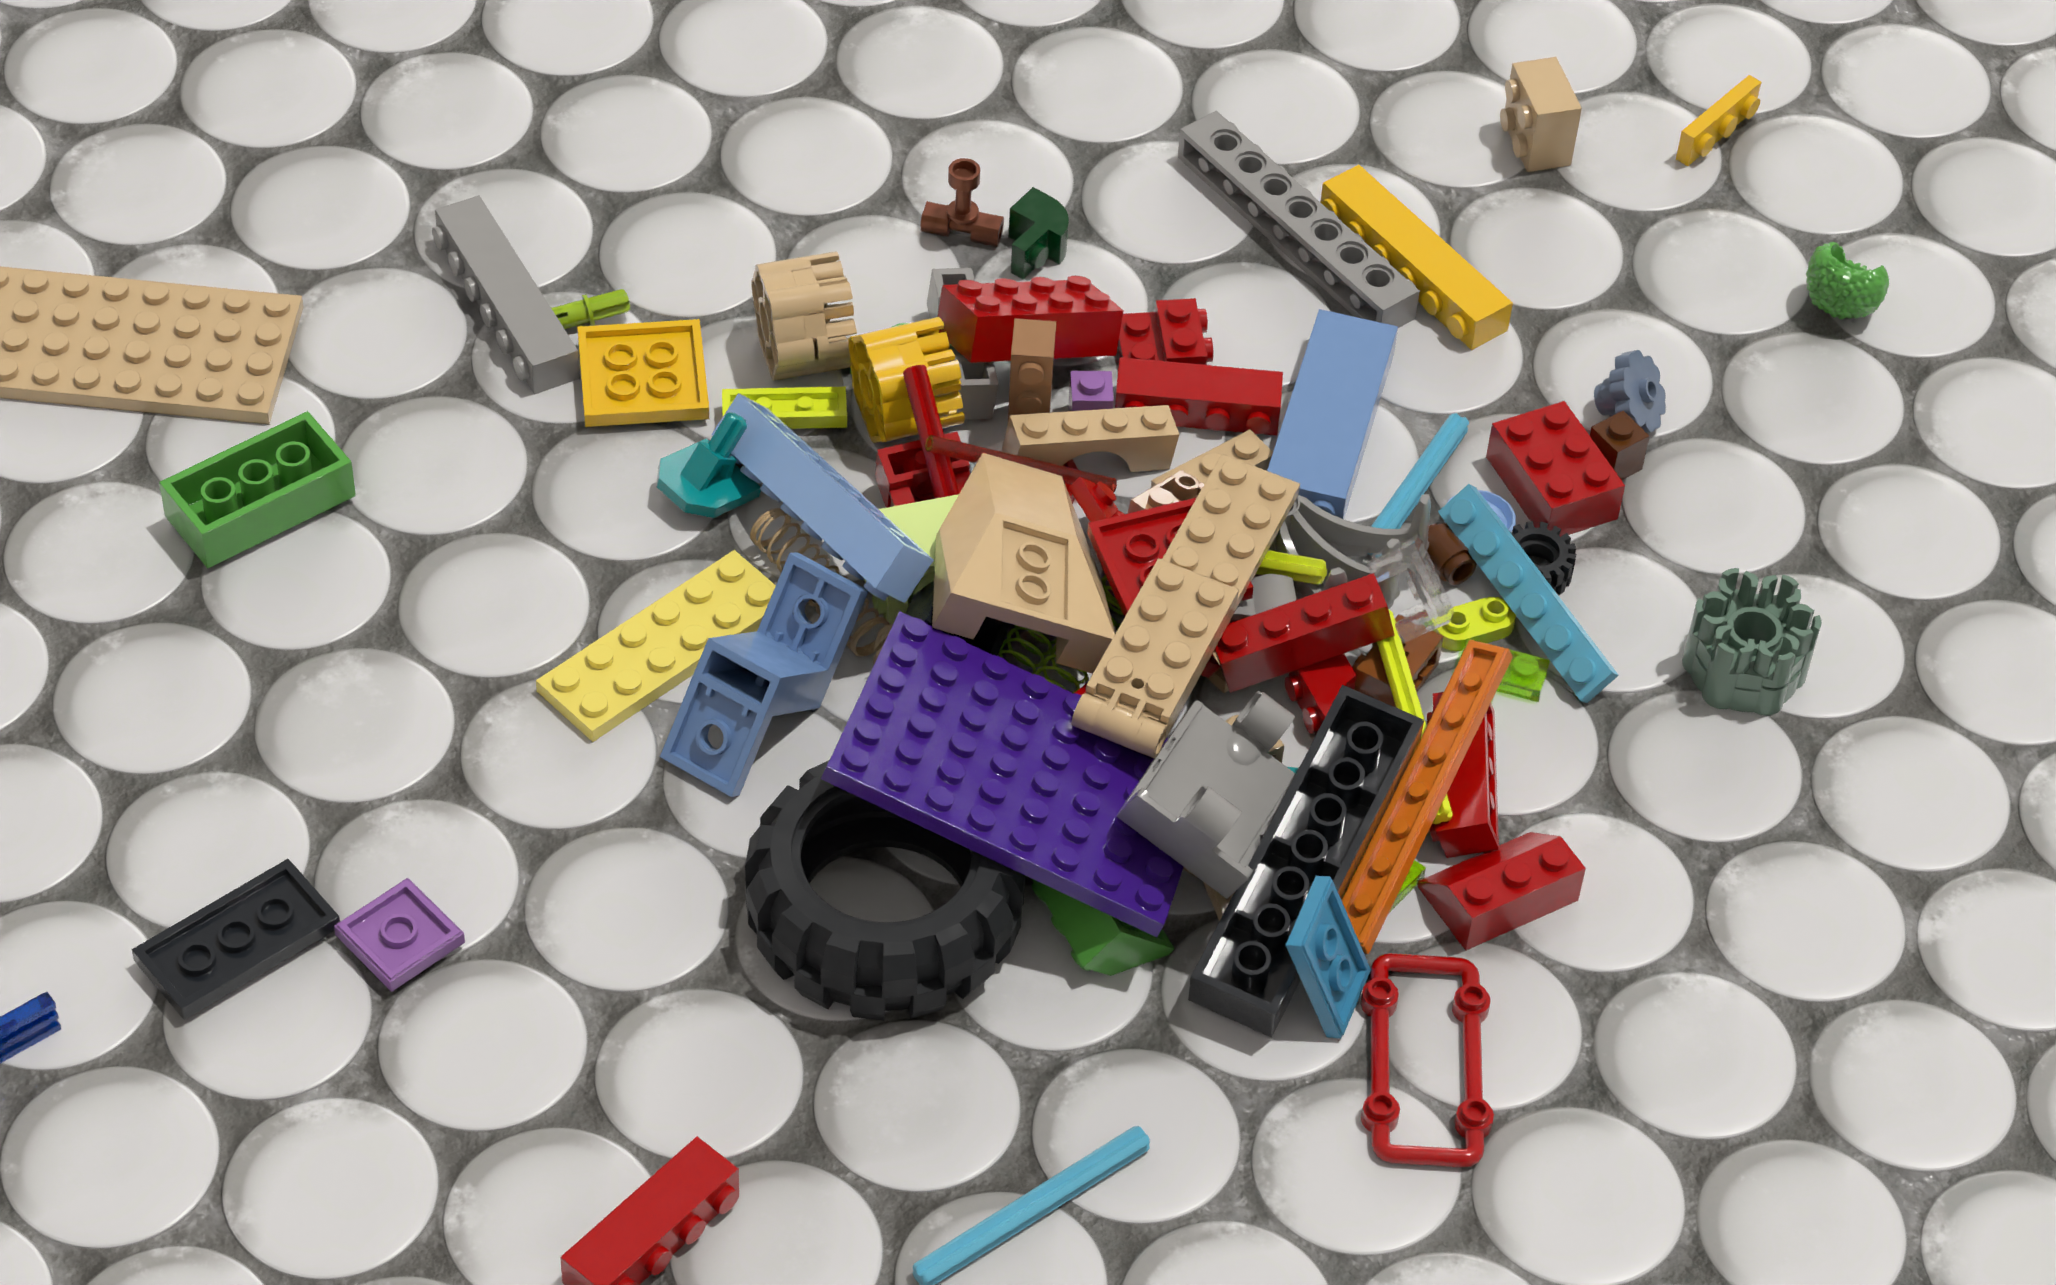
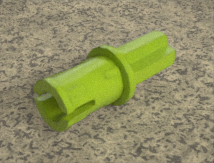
M619 289L590 298L585 294L582 295V300L551 307L563 328L567 329L586 323L594 326L597 320L630 311V301L626 291Z

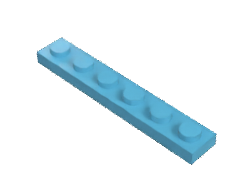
M1468 484L1438 511L1453 533L1469 549V554L1580 701L1588 703L1619 676L1476 487Z

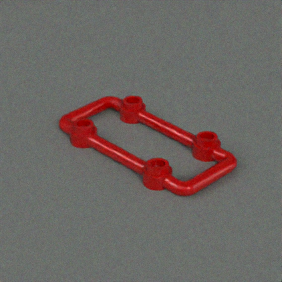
M1389 953L1377 957L1371 965L1370 981L1363 987L1360 1002L1364 1013L1371 1017V1095L1364 1101L1361 1122L1371 1132L1373 1152L1385 1162L1471 1167L1477 1164L1483 1157L1484 1138L1491 1132L1494 1118L1493 1109L1483 1099L1481 1023L1488 1016L1491 999L1486 989L1480 985L1478 968L1467 959ZM1389 971L1458 975L1462 977V987L1455 992L1452 1012L1455 1018L1463 1023L1464 1101L1458 1106L1454 1125L1456 1131L1465 1138V1149L1394 1145L1390 1143V1132L1397 1127L1400 1106L1390 1094L1389 1017L1397 1009L1399 993L1397 987L1389 979Z

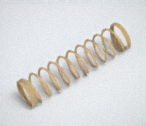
M781 508L771 509L763 513L753 524L750 539L758 546L761 552L767 554L771 563L777 564V569L780 573L783 570L781 564L786 562L780 561L783 552L797 538L805 537L807 543L798 553L803 554L808 548L814 547L817 552L811 560L816 561L817 559L825 558L826 565L824 567L835 569L836 573L839 574L840 569L838 566H829L830 558L828 555H819L820 547L817 544H810V536L805 533L800 534V525L798 523H791V516L786 514ZM785 516L782 527L772 537L761 541L766 527L776 518ZM767 519H769L762 527L757 540L756 534L758 529ZM795 526L797 528L796 535L789 539L782 548L771 551L772 544L781 539L789 527ZM779 553L778 559L774 560L771 554ZM867 598L864 601L866 604L865 608L858 615L856 622L868 612H874L875 618L864 622L858 627L853 636L849 637L846 644L856 656L860 657L875 652L876 640L863 647H856L858 639L876 624L890 625L886 618L878 617L879 611L877 609H868L869 600ZM810 599L808 601L809 605L816 607V612L820 616V606L817 602L814 603Z

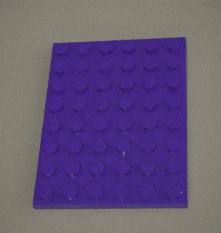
M899 611L821 777L822 780L1155 937H1158L1165 924L1184 868L1116 817L1154 758L1072 726V717L1082 695L1065 690L1047 681L1042 676L1027 672L1008 663L999 656L991 655L968 644L959 637L951 636L941 630L932 628L923 620Z

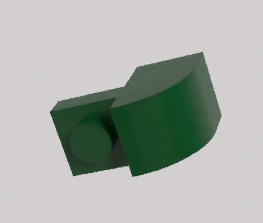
M1034 187L1010 208L1008 237L1015 240L1012 244L1010 273L1023 280L1035 268H1041L1047 258L1060 265L1067 252L1069 217L1066 209L1058 200Z

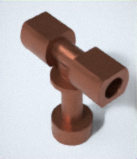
M960 158L954 160L949 165L948 183L956 190L955 200L949 205L927 201L921 217V232L948 237L950 230L971 234V242L998 247L1003 234L1004 217L979 212L977 204L971 201L972 191L980 184L981 169L976 161Z

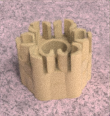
M837 251L755 265L751 287L757 332L773 381L851 368L848 339H846V336L857 334L855 321L853 318L831 321L830 319L853 316V303L827 304L853 299L850 283L843 274L841 261H837L839 260Z

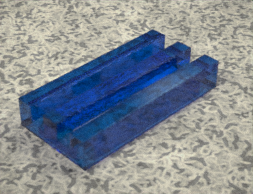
M48 992L42 993L0 1016V1063L61 1030V1024L58 1022L59 1016L55 1010L57 1008L56 1003Z

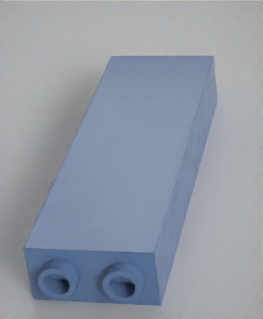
M1319 309L1267 471L1300 483V496L1307 498L1324 511L1344 519L1394 356L1398 326Z

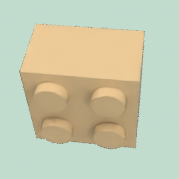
M1557 57L1512 63L1510 80L1505 82L1506 104L1505 108L1500 111V122L1502 129L1505 132L1508 131L1512 139L1515 156L1521 158L1527 172L1571 166L1582 107Z

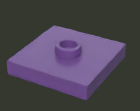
M406 878L334 925L335 935L391 992L465 943L464 932L409 878Z

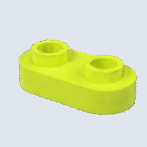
M1485 597L1441 611L1435 619L1433 631L1444 636L1443 648L1450 651L1465 650L1469 640L1490 643L1506 638L1513 631L1516 615L1503 598Z

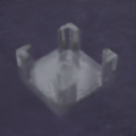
M1420 534L1400 542V548L1382 555L1383 550L1372 554L1373 560L1367 563L1370 573L1375 574L1378 583L1408 570L1409 575L1406 576L1408 586L1416 600L1420 598L1422 603L1400 613V615L1406 618L1396 622L1395 628L1402 643L1450 623L1455 612Z

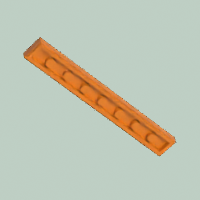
M1469 640L1341 900L1364 954L1369 955L1513 658L1508 648Z

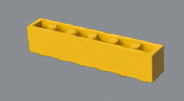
M1357 165L1323 182L1320 203L1328 210L1333 211L1354 233L1359 234L1364 242L1380 256L1385 257L1390 265L1406 279L1411 280L1416 288L1420 290L1418 302L1424 307L1426 312L1436 317L1447 327L1455 338L1460 339L1468 348L1473 350L1508 331L1513 302L1363 167Z

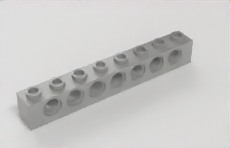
M1216 110L1180 129L1178 158L1354 317L1398 326V328L1416 318L1420 290L1416 288L1415 284L1400 274L1390 265L1385 257L1380 256L1364 242L1359 234L1354 233L1333 211L1328 210L1308 189L1303 188L1282 166L1277 165L1257 144H1254L1241 133L1234 123L1229 122Z

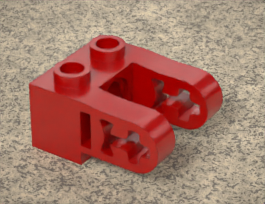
M956 431L944 434L960 494L970 476V464L959 434ZM920 440L877 450L875 479L886 508L935 499Z

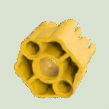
M940 317L849 337L848 348L853 392L869 437L873 443L888 442L918 435L903 377V371L910 366L925 365L927 367L942 429L964 423L965 414L963 411L957 413V409L963 408L962 398L958 391L961 390L962 384L960 381L962 378L958 360H955L953 351L951 349L948 350L949 341L947 333H939V329H944V323Z

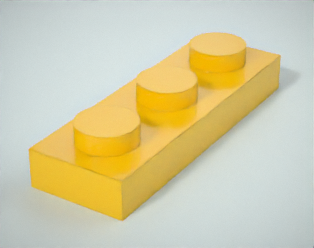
M1748 75L1681 131L1676 160L1689 166L1700 156L1705 157L1721 138L1729 137L1736 126L1745 118L1750 119L1753 117L1760 105L1758 95L1761 81Z

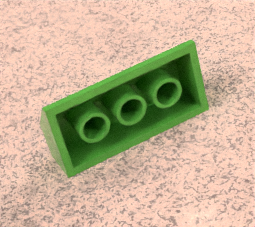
M1032 879L1033 891L1048 906L1053 915L1051 921L1054 927L1066 937L1073 949L1071 956L1082 969L1086 971L1093 970L1112 976L1167 956L1174 950L1163 929H1161L1158 937H1155Z

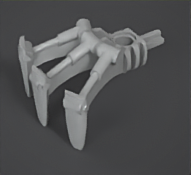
M1298 494L1269 549L1271 551L1324 560L1326 562L1327 576L1324 579L1326 582L1323 591L1374 573L1388 609H1390L1394 600L1400 595L1398 580L1401 554H1403L1402 561L1404 564L1410 567L1409 574H1413L1422 565L1429 547L1430 496L1429 494H1424L1420 497L1410 528L1383 529L1356 524L1334 516ZM1368 553H1382L1378 569L1365 566L1347 557L1367 556ZM1293 581L1297 600L1322 591L1315 584Z

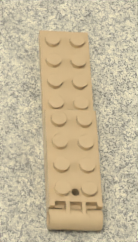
M1221 454L1164 557L1157 559L1088 681L1086 693L1081 696L1075 708L1071 722L1072 726L1146 756L1156 757L1242 600L1250 581L1255 576L1299 494L1300 483Z

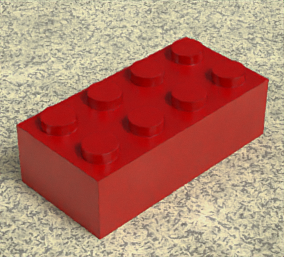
M1074 275L1069 276L1067 280L1055 281L1045 277H1034L1029 282H1016L1012 279L999 278L995 280V283L960 280L958 284L942 285L937 317H940L944 323V329H939V333L946 332L949 343L970 363L1011 361L1014 319L1055 321L1054 359L1116 356L1124 310L1114 303L1109 295L1095 287L1090 279Z

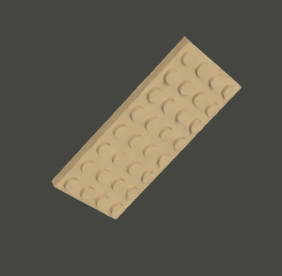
M0 266V398L270 425L304 308L303 299L299 295Z

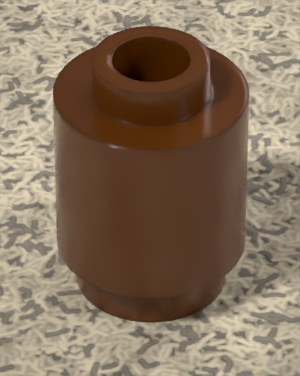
M1447 523L1430 525L1428 532L1429 547L1424 560L1442 581H1448L1451 585L1465 582L1473 575L1477 567V563L1468 552L1469 549L1453 533Z

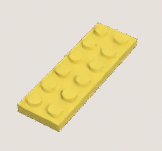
M733 550L537 679L536 690L587 738L594 742L691 677L695 672L708 638L756 632L776 585L738 552Z

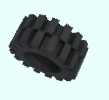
M1533 521L1526 522L1525 529L1520 524L1513 526V530L1510 533L1528 556L1541 557L1551 563L1549 565L1535 566L1554 591L1561 595L1565 592L1566 586L1569 587L1576 561L1575 543L1570 544L1571 537L1567 533L1560 537L1561 528L1554 526L1550 531L1547 529L1548 523L1540 522L1539 528H1534Z

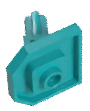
M729 412L723 418L710 441L707 438L661 458L658 466L656 487L683 512L715 518L758 498L761 492L760 486L740 471V468L735 464L736 459L731 455L747 428L746 420L736 413Z

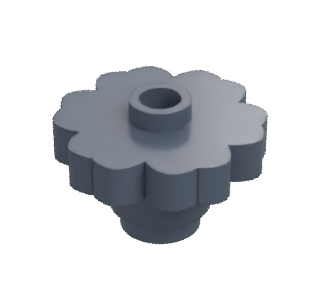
M1640 350L1625 352L1615 357V370H1611L1609 378L1596 385L1594 390L1595 405L1601 415H1609L1611 417L1624 411L1646 433L1660 428V415L1666 412V393L1663 386L1659 383L1660 371L1654 364L1652 357L1643 356Z

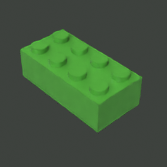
M308 411L159 482L165 517L207 569L356 496L352 461Z

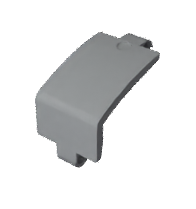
M1257 691L1231 726L1204 706L1202 702L1195 701L1160 749L1116 817L1227 899L1253 873V870L1248 865L1296 775L1268 753L1288 729L1295 715L1264 692Z

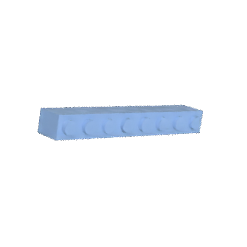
M738 393L711 435H714L727 413L733 412L746 420L747 428L731 453L736 459L737 464H743L740 471L755 482L763 483L760 490L772 499L783 502L780 508L786 514L798 521L803 520L804 522L800 527L812 537L820 541L824 540L821 547L826 552L839 560L844 559L845 562L842 567L861 580L865 579L864 588L884 601L888 596H891L905 603L934 559L768 408Z

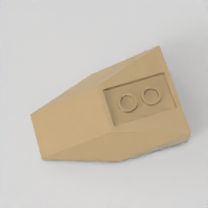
M982 453L936 535L932 628L974 640L987 616L1056 636V663L1093 674L1111 643L1115 631L1101 576L1062 476Z

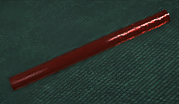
M930 435L926 440L925 448L927 452L974 463L978 462L982 453H986L1060 475L1064 483L1072 485L1079 477H1082L1095 484L1099 481L1103 482L1113 493L1117 488V480L1112 477Z

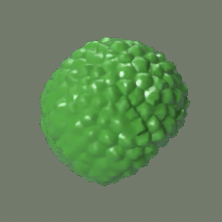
M1830 242L1816 247L1808 262L1806 283L1812 304L1818 306L1819 309H1823L1825 313L1831 314L1833 318L1858 319L1874 313L1885 299L1889 287V276L1885 267L1881 265L1876 269L1867 270V266H1861V263L1854 264L1853 261L1846 260L1843 247L1839 246L1838 243Z

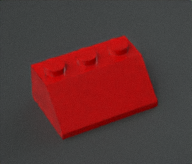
M1529 832L1499 845V850L1483 852L1418 881L1417 887L1465 951L1578 901L1586 867L1561 836Z

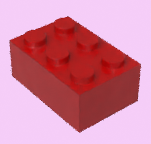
M1565 401L1492 423L1486 458L1528 519L1533 521L1535 528L1540 527V522L1548 523L1547 529L1550 531L1554 526L1561 528V537L1566 533L1570 535L1618 519L1625 484Z

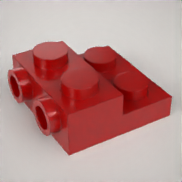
M1196 298L1156 300L1155 312L1123 314L1118 341L1120 357L1201 365L1213 362L1212 338L1203 337V333H1207L1208 329L1206 309H1198Z

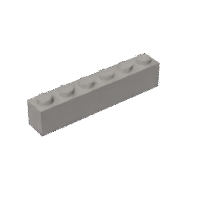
M480 195L435 209L436 227L432 228L434 242L440 251L445 250L448 254V261L455 276L461 275L470 301H477L479 304L480 313L486 327H493L495 330L497 342L502 353L510 354L518 379L520 381L526 380L534 394L580 379L578 350Z

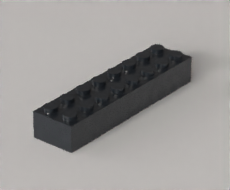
M1341 686L1248 865L1253 870V873L1234 892L1191 975L1189 1001L1272 1038L1301 981L1286 943L1316 876H1330L1342 899L1420 742L1424 724L1423 719L1347 686Z

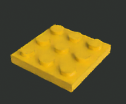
M700 319L577 327L585 427L709 419V401Z

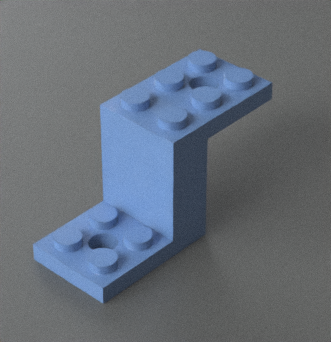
M798 552L789 553L758 630L756 632L708 638L660 757L730 797L739 796L772 716L820 708L866 599L868 590ZM810 599L815 600L820 606V617L815 623L809 621L805 614V606ZM712 725L718 726L723 733V743L719 749L713 747L708 739V732Z

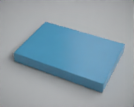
M1316 876L1288 938L1286 947L1326 1037L1341 1039L1371 968L1333 880L1330 876Z

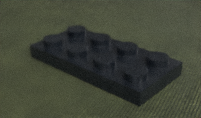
M286 859L131 950L136 964L185 1020L335 931L334 925L340 922V917L289 859Z

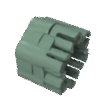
M1739 568L1728 569L1722 573L1717 592L1713 591L1705 594L1703 600L1698 598L1682 658V665L1691 675L1694 684L1702 692V697L1708 705L1717 709L1755 712L1765 716L1774 715L1782 709L1783 704L1792 697L1796 689L1802 687L1805 683L1822 620L1820 615L1813 617L1815 610L1806 604H1800L1801 589H1798L1799 583L1792 577L1782 574L1778 593L1774 595L1778 578L1776 575L1766 576L1762 580L1759 594H1756L1759 582L1756 575L1745 571L1740 589L1737 590L1735 588Z

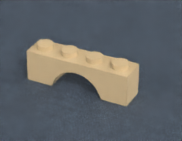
M1168 405L1010 415L1002 453L1006 460L1053 474L1069 460L1091 452H1110L1121 456L1127 462L1130 472L1170 469L1179 432Z

